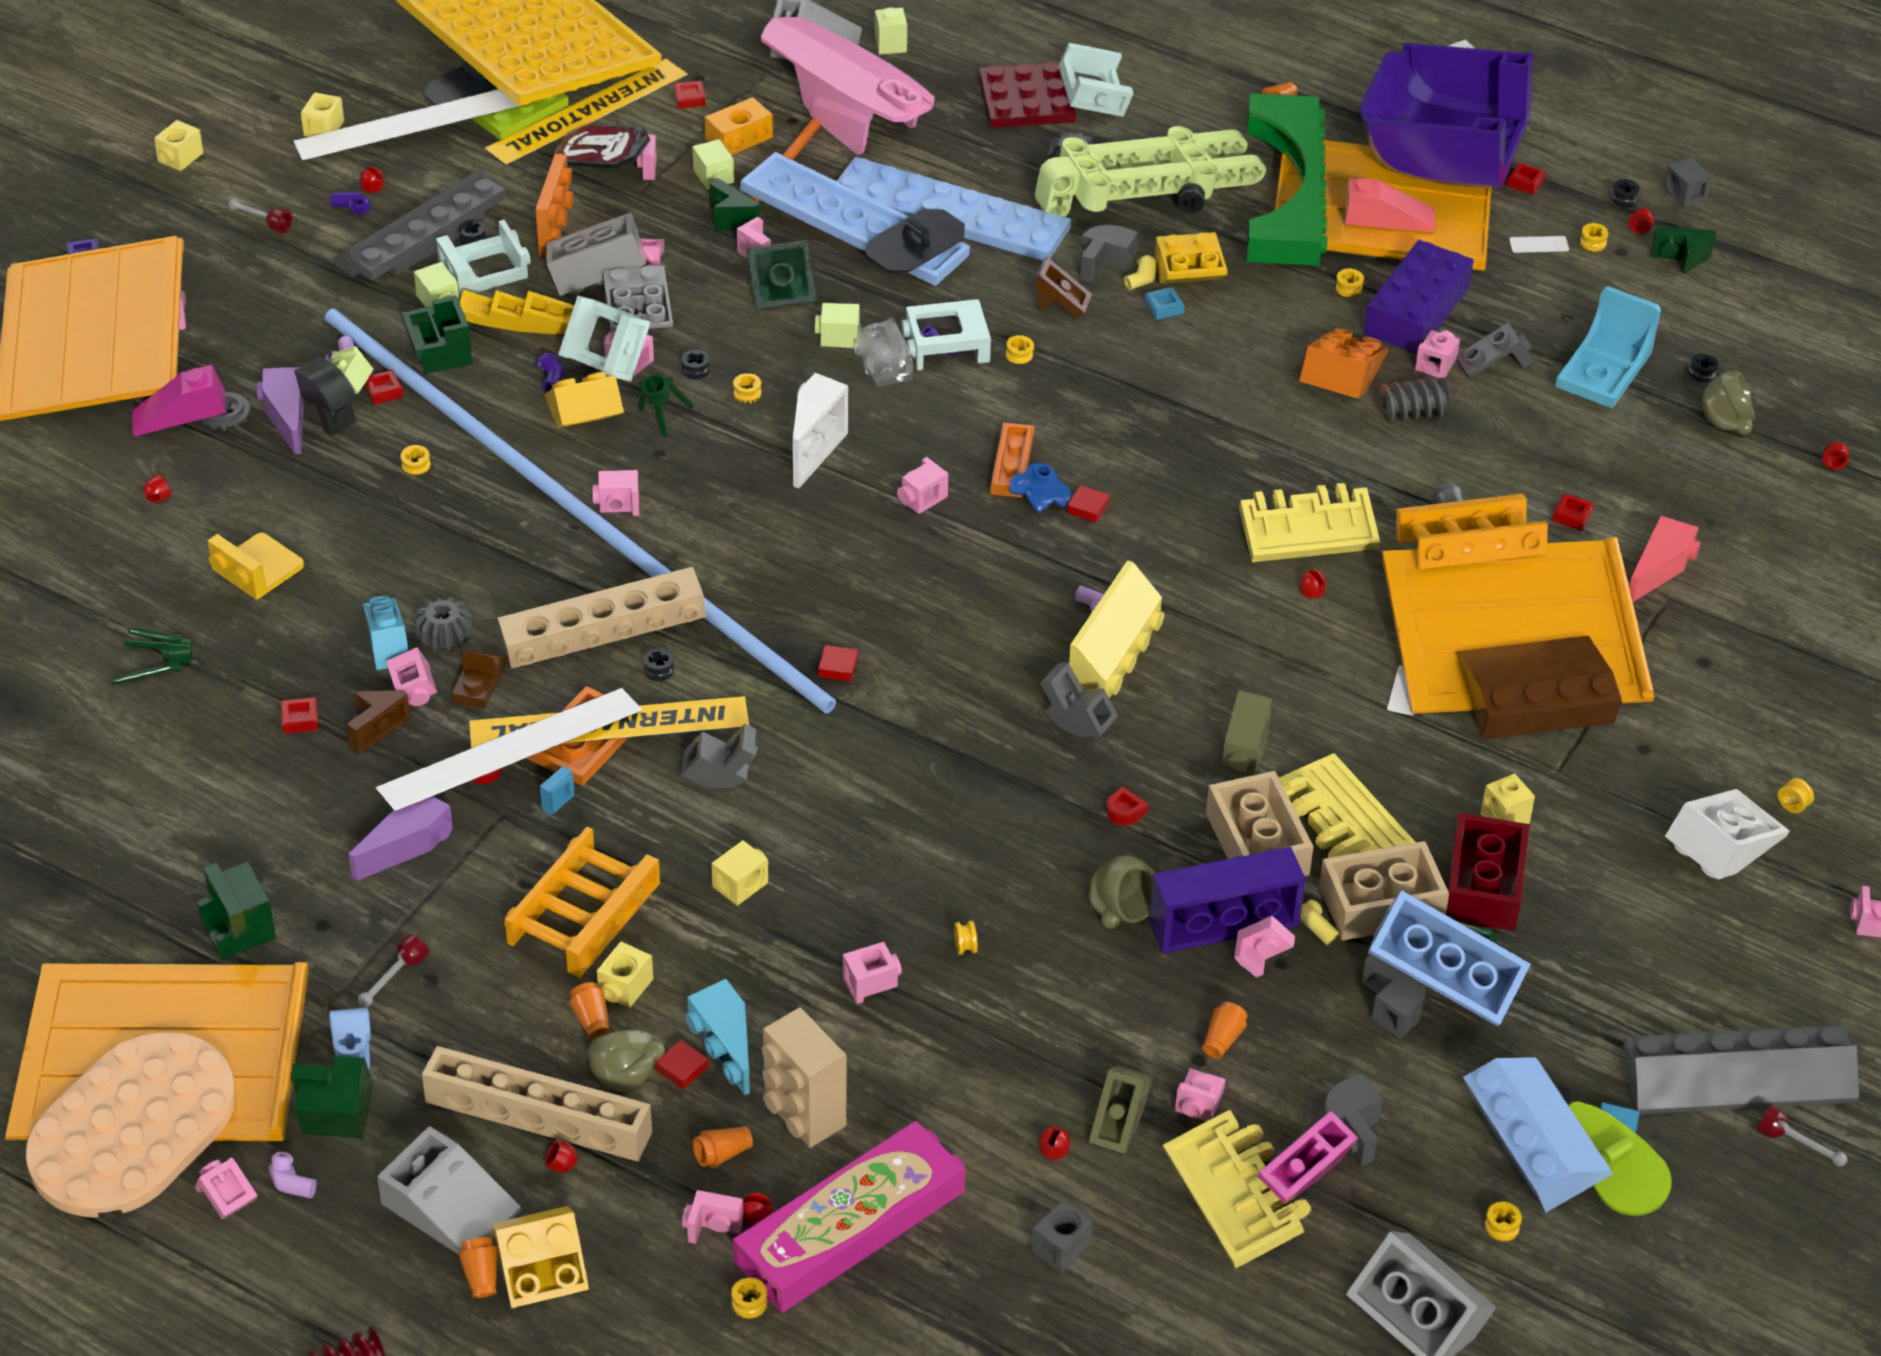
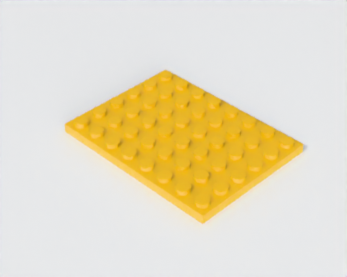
M395 0L518 106L528 105L537 100L551 98L564 92L575 91L581 87L599 84L608 79L622 77L625 74L646 70L649 67L661 64V53L595 0Z

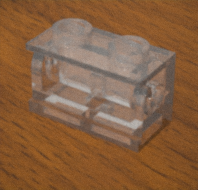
M893 317L888 318L885 322L868 325L864 329L861 324L857 325V338H854V349L856 355L862 357L867 376H872L876 386L880 387L912 380L913 355Z

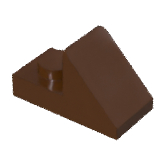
M1046 257L1035 278L1039 311L1041 312L1055 300L1064 310L1078 319L1086 312L1093 294L1051 259Z
M463 650L461 653L463 671L452 691V701L457 704L485 709L505 669L507 657Z
M403 690L355 692L354 698L357 715L347 723L350 748L361 754L411 718L408 694Z

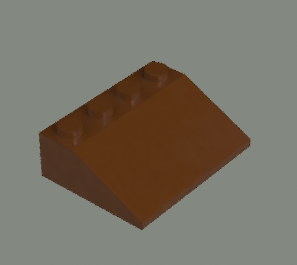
M1589 635L1458 651L1459 662L1482 739L1610 724L1616 720L1622 698L1613 671Z

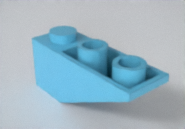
M378 596L371 598L369 603H363L362 605L376 670L388 668L387 660L408 652L405 626L396 598L390 599L388 596Z
M724 979L687 997L688 1013L685 1014V1019L693 1034L698 1033L704 1040L709 1056L712 1059L717 1058L722 1064L727 1080L732 1085L736 1083L743 1094L747 1095L750 1093L745 1003L727 979Z

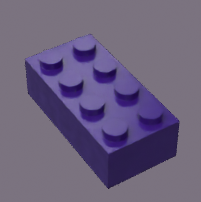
M1418 239L1367 305L1364 334L1418 354L1419 345L1425 341L1431 330L1437 331L1468 290L1474 259Z
M1291 847L1271 849L1266 852L1236 856L1231 859L1201 863L1197 866L1153 874L1149 923L1162 954L1236 939L1239 930L1270 916H1273L1285 928L1299 926L1306 878Z

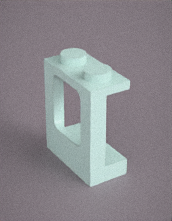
M1068 43L1059 68L1070 106L1124 116L1133 96L1132 87L1120 85L1116 69L1122 57L1121 53ZM1074 72L1097 76L1102 81L1078 77L1076 81Z
M505 220L499 221V236L456 248L448 235L436 238L438 262H442L458 282L459 297L462 296L463 290L476 293L528 278L527 265L531 263L529 252L526 247H521L516 231L511 230ZM498 253H505L515 268L484 277H477L468 262Z
M577 296L558 355L592 366L602 372H606L608 376L615 375L616 378L631 381L651 322L602 302ZM600 316L618 323L607 358L591 352L588 348L597 318Z
M979 299L906 307V320H901L903 338H908V357L914 358L917 370H923V355L974 350L978 363L990 362L991 337ZM952 315L958 317L962 333L934 337L921 336L916 321L917 319Z

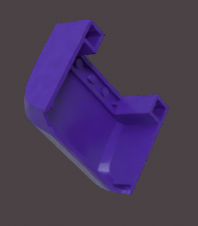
M1404 43L1401 51L1386 53L1360 104V115L1368 142L1378 161L1392 172L1424 181L1501 190L1529 122L1532 106L1533 53Z

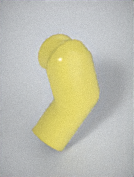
M1145 255L1139 258L1137 264H1139L1137 272L1124 277L1123 281L1127 290L1130 291L1154 281L1157 262L1152 256Z
M1308 900L1305 904H1302L1300 921L1326 945H1329L1339 935V932L1321 915V905L1315 900Z

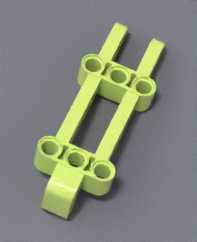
M1175 126L1168 130L1166 137L1088 145L1082 139L1070 137L1063 140L1059 157L1048 159L1042 164L1039 171L1035 199L1046 214L1055 213L1063 217L1070 211L1073 195L1076 196L1084 208L1090 211H1102L1106 208L1107 202L1111 200L1179 193L1183 185L1196 183L1204 189L1205 199H1208L1212 196L1213 189L1252 185L1261 181L1265 176L1266 167L1258 156L1243 155L1247 149V141L1238 130L1193 134L1185 127Z

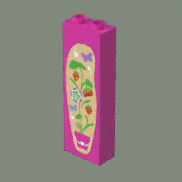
M915 1121L734 1238V1263L748 1278H756L764 1283L767 1289V1298L783 1313L964 1193L965 1166L958 1156L951 1155L941 1145L935 1133L930 1130L927 1131Z

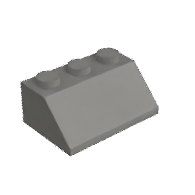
M632 213L546 243L547 266L560 296L565 294L576 295L582 292L585 287L593 284L604 285L603 270L646 266L645 253Z
M1389 1232L1346 1293L1348 1297L1416 1356H1454L1475 1339L1497 1308L1410 1233Z

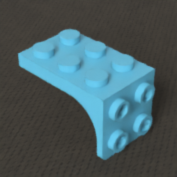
M1605 287L1601 292L1593 324L1583 343L1558 375L1555 387L1613 409L1652 354L1661 312L1660 306L1612 287Z

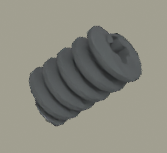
M1444 377L1439 378L1438 381L1431 378L1427 379L1426 382L1415 380L1413 384L1410 381H1405L1401 386L1399 383L1394 382L1389 387L1386 384H1381L1379 391L1381 408L1384 414H1387L1390 423L1395 421L1396 413H1399L1402 421H1407L1408 412L1410 411L1414 420L1419 419L1420 410H1423L1426 419L1431 418L1432 409H1435L1438 417H1443L1444 408L1449 404L1447 380Z

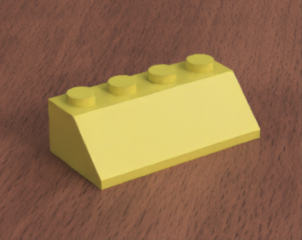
M1126 561L1070 645L1069 664L1083 690L1104 688L1109 698L1112 694L1116 695L1119 692L1124 675L1132 672L1137 655L1140 651L1145 652L1152 632L1154 630L1158 631L1164 620V612H1161V595L1134 562Z

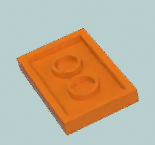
M554 155L536 206L539 257H547V242L561 238V227L565 228L567 224V209H572L574 194L573 191H569L572 180V168L567 167V155Z
M586 686L563 711L601 697L604 694ZM629 737L561 743L531 755L526 759L553 772L558 771L564 766L573 772V782L584 786Z

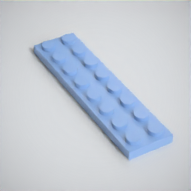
M777 152L773 153L740 181L741 191L867 252L868 240L909 217ZM959 242L908 273L936 286L969 256L970 246Z
M855 157L837 180V182L907 216H911L921 209H944L965 223L964 238L1042 261L1046 257L1049 259L1052 257L1071 228L1070 218L1059 216L1055 213L1046 214L1045 211L1027 205L993 197L975 190L924 177L920 174L872 162L864 158Z

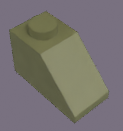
M1241 690L1238 691L1225 739L1222 766L1256 774L1267 747L1272 707L1271 698Z
M1120 1066L1108 1070L1088 1143L1123 1154L1127 1152L1145 1108L1153 1079L1152 1076Z

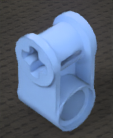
M368 1007L330 1011L331 1037L335 1056L365 1058L369 1069V1041H371Z

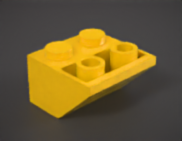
M1216 232L1156 237V273L1160 284L1218 280L1227 275V267Z
M606 372L587 375L586 378L582 379L583 382L576 383L575 378L553 384L552 390L547 392L545 397L557 428L613 417L624 413L616 376L606 377Z
M569 1206L491 1224L495 1245L498 1247V1260L511 1308L589 1290L575 1216Z

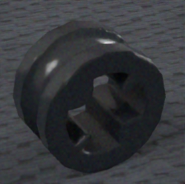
M1620 179L1614 183L1611 199L1619 206H1633L1638 201L1640 187L1635 181Z
M1188 183L1180 188L1178 205L1183 211L1196 213L1204 207L1205 191L1200 185ZM1188 196H1194L1195 200H1189Z
M467 220L461 223L459 226L460 243L466 245L486 239L484 223L479 220Z
M694 349L683 354L682 373L684 376L690 379H701L709 374V355L706 352Z
M1696 354L1691 359V365L1688 370L1689 375L1700 382L1712 381L1716 376L1719 362L1711 355Z
M654 648L645 653L643 662L644 674L647 678L653 681H664L673 675L674 658L670 651L663 648Z

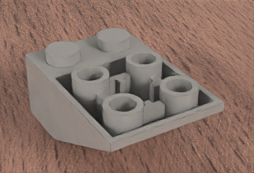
M777 0L773 18H804L859 45L862 27L810 0ZM771 48V57L788 60Z
M664 266L603 270L605 304L651 322L649 329L673 327ZM608 319L611 332L616 331L618 323Z
M430 1126L377 1176L381 1204L457 1254L462 1252L461 1242L482 1237H491L493 1239L491 1224L513 1219L521 1211V1206L459 1144Z

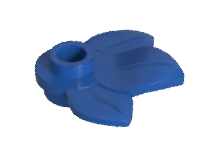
M1044 463L1029 465L1026 472L1015 475L1010 481V493L1026 495L1037 513L1045 510L1052 502L1068 509V504L1072 499L1068 486L1057 479V474L1052 467Z

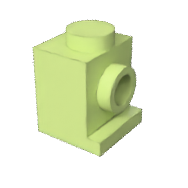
M356 346L333 353L331 356L333 360L331 363L343 372L355 394L359 393L374 370Z

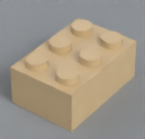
M1275 771L1209 785L1206 815L1227 859L1266 852L1271 849L1291 847L1304 876L1310 875L1313 845Z
M1426 841L1323 859L1319 889L1335 927L1339 932L1341 941L1374 935L1390 904L1401 890L1442 914H1446L1449 892Z
M801 1007L763 1028L764 1046L762 1047V1053L764 1056V1070L762 1074L765 1081L763 1100L773 1114L778 1113L786 1122L789 1132L795 1138L800 1137L811 1148L846 1127L847 1055Z

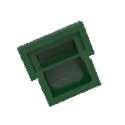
M457 296L432 300L433 308L431 306L402 312L404 327L424 374L473 364L469 325Z
M217 862L203 867L207 891L210 897L197 901L200 921L221 960L276 939L270 900L248 862L221 871Z
M334 1056L332 1068L331 1066L293 1064L290 1079L296 1092L294 1112L304 1135L364 1139L373 1081L365 1058Z

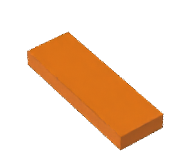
M1003 423L990 494L1022 498L1023 495L1011 494L1009 485L1015 475L1026 472L1028 468L1034 426Z

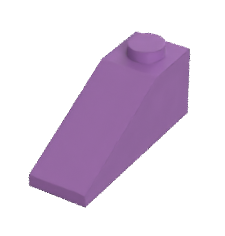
M300 367L263 369L262 381L257 382L258 401L264 400L266 415L295 454H301L304 399L301 397L294 372Z
M431 796L397 811L393 810L348 854L352 878L358 881L430 852L440 841L446 840L453 830L450 805Z

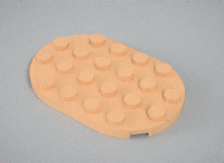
M152 1033L119 1043L103 1055L60 1096L34 1125L27 1143L26 1160L31 1180L36 1190L54 1207L64 1212L84 1217H99L98 1213L120 1209L123 1214L150 1202L163 1192L207 1148L229 1122L236 1101L235 1083L229 1063L214 1046L200 1038L185 1033Z

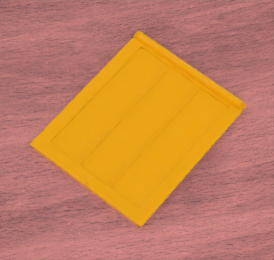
M1324 140V162H1326L1324 180H1326L1325 198L1327 199L1326 215L1322 217H1327L1326 235H1323L1327 236V250L1403 260L1419 239L1474 259L1472 269L1485 271L1491 189L1439 184L1390 171L1380 163L1369 145ZM1283 153L1275 210L1294 197L1302 185L1299 172L1291 160ZM1349 178L1379 180L1433 208L1435 214L1434 232L1345 225V203Z
M171 236L11 264V267L7 270L0 344V421L149 396L177 376L183 238Z
M1617 537L1606 538L1602 541L1547 543V554L1419 569L1417 567V549L1382 552L1412 714L1474 711L1459 662L1458 651L1589 635L1613 671L1622 703L1653 702L1655 697Z
M295 962L294 965L42 964L6 1130V1140H28L34 1125L41 1115L103 1055L119 1043L142 1035L173 1032L185 1033L208 1042L222 1053L231 1067L235 1083V1107L229 1122L213 1141H283L292 1090L290 1076L292 1065L296 1063L308 982V962Z

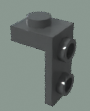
M1509 322L1457 355V359L1470 378L1513 352L1523 368L1534 363L1528 353L1532 349L1524 333L1517 335Z

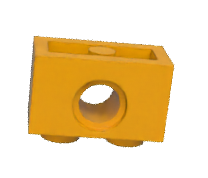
M754 97L705 116V140L711 142L720 139L730 155L773 138L772 114Z

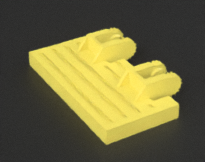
M1338 483L1335 487L1337 503L1330 504L1325 485H1318L1316 493L1290 495V508L1286 506L1282 489L1274 490L1272 501L1275 510H1267L1262 491L1254 492L1253 499L1240 501L1239 509L1251 562L1379 549L1381 543L1367 488L1353 489L1351 495L1353 502H1350L1345 483Z
M1335 753L1279 777L1290 801H1293L1292 805L1298 817L1309 813L1308 824L1318 834L1315 840L1318 847L1322 850L1334 846L1329 851L1328 858L1416 843Z
M1228 1110L1164 1144L1163 1147L1236 1269L1303 1233L1304 1230L1299 1220L1309 1214L1311 1207L1306 1200L1299 1199L1273 1212V1210L1281 1207L1284 1203L1271 1190L1262 1194L1269 1190V1188L1257 1175L1266 1167L1263 1162L1270 1159L1275 1150L1270 1142L1267 1143L1266 1141L1237 1154L1252 1146V1144H1256L1262 1138L1264 1132L1256 1124H1251L1247 1128L1239 1130L1236 1118L1231 1110Z

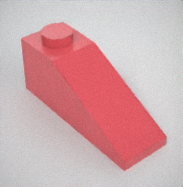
M1349 178L1345 203V225L1434 232L1435 214L1433 208L1379 180Z
M1660 516L1631 578L1629 589L1633 602L1682 573L1689 559L1695 561L1701 542L1696 541L1699 527Z

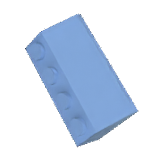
M1402 890L1386 911L1374 934L1368 951L1370 954L1496 1026L1501 1024L1531 965Z
M1536 1057L1496 1058L1463 1077L1476 1105L1545 1212L1550 1211L1612 1175V1171Z

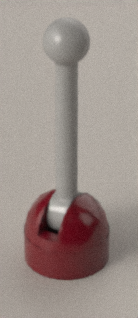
M235 198L231 199L228 203L231 210L240 209L265 218L269 228L275 232L284 234L292 225L293 217L288 210L273 208L266 213L241 204Z
M408 934L399 943L396 954L398 961L368 992L359 995L358 1003L362 1007H368L372 1004L375 994L403 965H418L429 955L428 947L420 938L413 934Z
M1773 1105L1769 1106L1756 1130L1764 1136L1773 1139L1786 1134L1832 1159V1163L1837 1167H1842L1847 1163V1156L1843 1152H1833L1789 1128L1787 1115Z

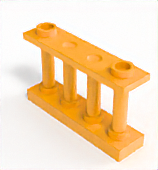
M1522 493L1398 508L1397 540L1400 544L1417 542V567L1419 569L1547 554L1548 523L1546 521L1526 523L1527 498Z
M586 827L578 837H574L569 842L566 851L517 907L509 910L504 921L507 944L514 946L525 932L564 950L568 973L580 978L660 884L659 860L647 854L638 865L631 867L594 850L593 829ZM588 862L625 880L618 888L610 890L577 873ZM568 885L604 902V905L598 912L591 914L557 898V896ZM545 909H548L584 926V928L577 936L569 937L536 920Z

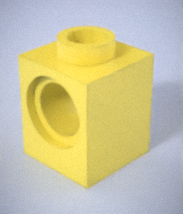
M314 92L301 112L304 136L311 137L339 130L344 122L341 97Z
M178 120L154 138L158 162L182 171L203 154L200 129Z
M1514 773L1486 785L1481 815L1483 817L1530 824L1535 796Z
M743 840L712 862V886L737 906L768 883V859L762 851L752 848Z
M620 942L597 970L598 987L604 991L605 999L630 1009L653 980L652 955L624 942Z

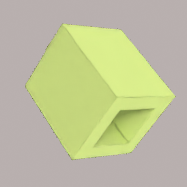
M903 8L875 10V40L879 54L907 52V22Z
M720 139L693 146V170L707 190L709 189V183L717 178L727 184L734 182L733 158Z
M442 262L414 271L416 295L425 307L432 306L433 308L432 300L457 296L459 300L458 282Z
M822 304V314L815 317V334H821V346L858 348L860 304Z

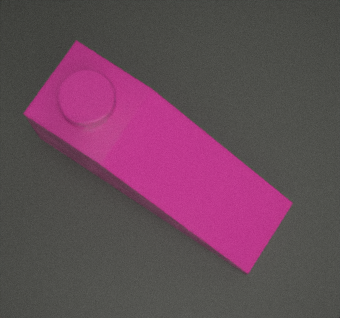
M213 365L181 372L133 409L132 432L134 436L226 413L225 389Z
M1330 1111L1260 1171L1257 1177L1285 1204L1316 1183L1337 1165L1358 1137Z

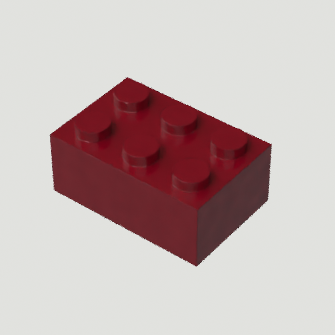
M1459 813L1447 890L1449 898L1446 916L1465 924L1516 931L1522 900L1530 824Z

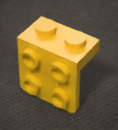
M265 533L256 534L238 547L218 534L207 541L210 553L209 562L212 565V570L256 600L304 567L301 557Z

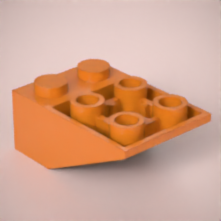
M1336 328L1334 331L1331 330L1308 345L1299 381L1358 399L1367 392L1389 351V347L1381 345L1382 341L1376 338L1364 337L1362 340L1352 337L1353 333L1348 330Z

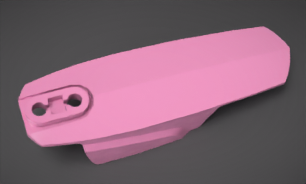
M774 17L762 33L761 42L795 65L803 104L809 110L810 116L816 117L820 125L857 155L865 151L869 123L873 114L892 122H903L912 129L916 126L918 116L931 110L934 105V96L910 76L859 45L804 18Z

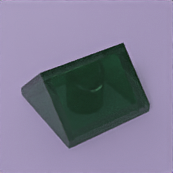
M807 240L747 248V280L756 309L817 301Z

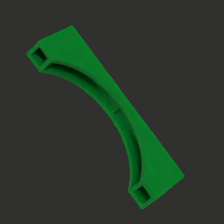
M1249 94L1247 134L1271 144L1285 154L1299 172L1302 185L1294 197L1280 208L1263 216L1249 219L1247 262L1319 266L1320 255L1327 252V236H1323L1326 235L1327 217H1322L1326 215L1327 199L1325 198L1326 180H1324L1326 162H1324L1325 126H1323L1325 109L1319 108V97Z

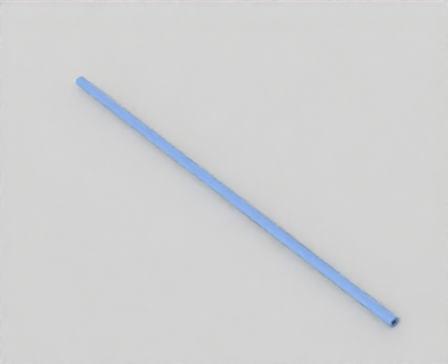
M330 309L326 313V322L344 336L351 337L354 344L386 369L393 370L396 377L648 575L655 577L671 572L339 311ZM704 597L706 617L704 619L824 713L832 711L836 704V700Z

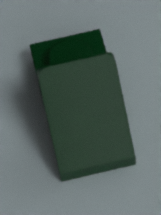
M718 178L709 183L710 207L713 208L715 230H737V228L754 218H760V203Z
M1656 227L1651 247L1652 258L1682 259L1683 273H1687L1711 258L1716 230Z

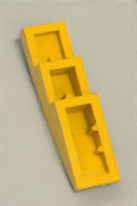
M463 290L460 299V305L466 320L469 322L517 332L565 334L575 306L528 291L526 299H522L496 290L492 299Z

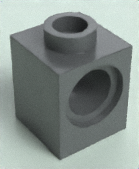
M1690 157L1668 164L1663 188L1684 208L1708 199L1712 175L1695 159Z
M1062 1200L1033 1228L1031 1252L1062 1273L1091 1245L1093 1221L1090 1220L1083 1210L1074 1208Z

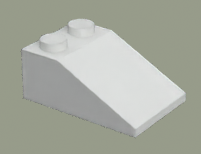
M814 373L806 383H802L797 392V408L793 432V486L796 488L802 486L848 434V385Z
M1734 789L1686 802L1665 837L1674 843V847L1679 853L1691 857L1700 864L1701 870L1705 874L1713 878L1722 879L1738 873L1788 835L1789 830L1739 790Z

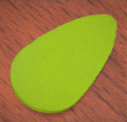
M1571 1103L1569 1108L1612 1171L1611 1176L1592 1186L1600 1199L1612 1210L1630 1216L1646 1215L1660 1208L1668 1198L1671 1189V1174L1665 1161L1647 1142L1611 1114L1586 1103Z

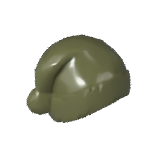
M1740 371L1723 372L1715 377L1704 390L1702 411L1706 419L1716 428L1724 431L1736 430L1740 434L1747 435L1752 431V421L1756 420V415L1746 379Z
M1130 855L1118 856L1103 864L1093 875L1090 881L1089 900L1092 908L1101 915V921L1106 928L1114 929L1121 921L1137 923L1149 917L1153 874L1157 873L1143 860Z
M625 1030L609 1033L594 1039L589 1047L587 1057L589 1058L591 1071L601 1085L613 1092L629 1093L645 1081L652 1070L654 1061L663 1057L665 1046L647 1032Z

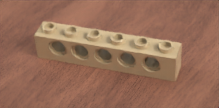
M689 567L498 617L502 642L512 669L674 625L705 618L706 610L704 595L694 568Z
M437 1046L422 1073L426 1103L634 1161H639L652 1134L650 1104Z

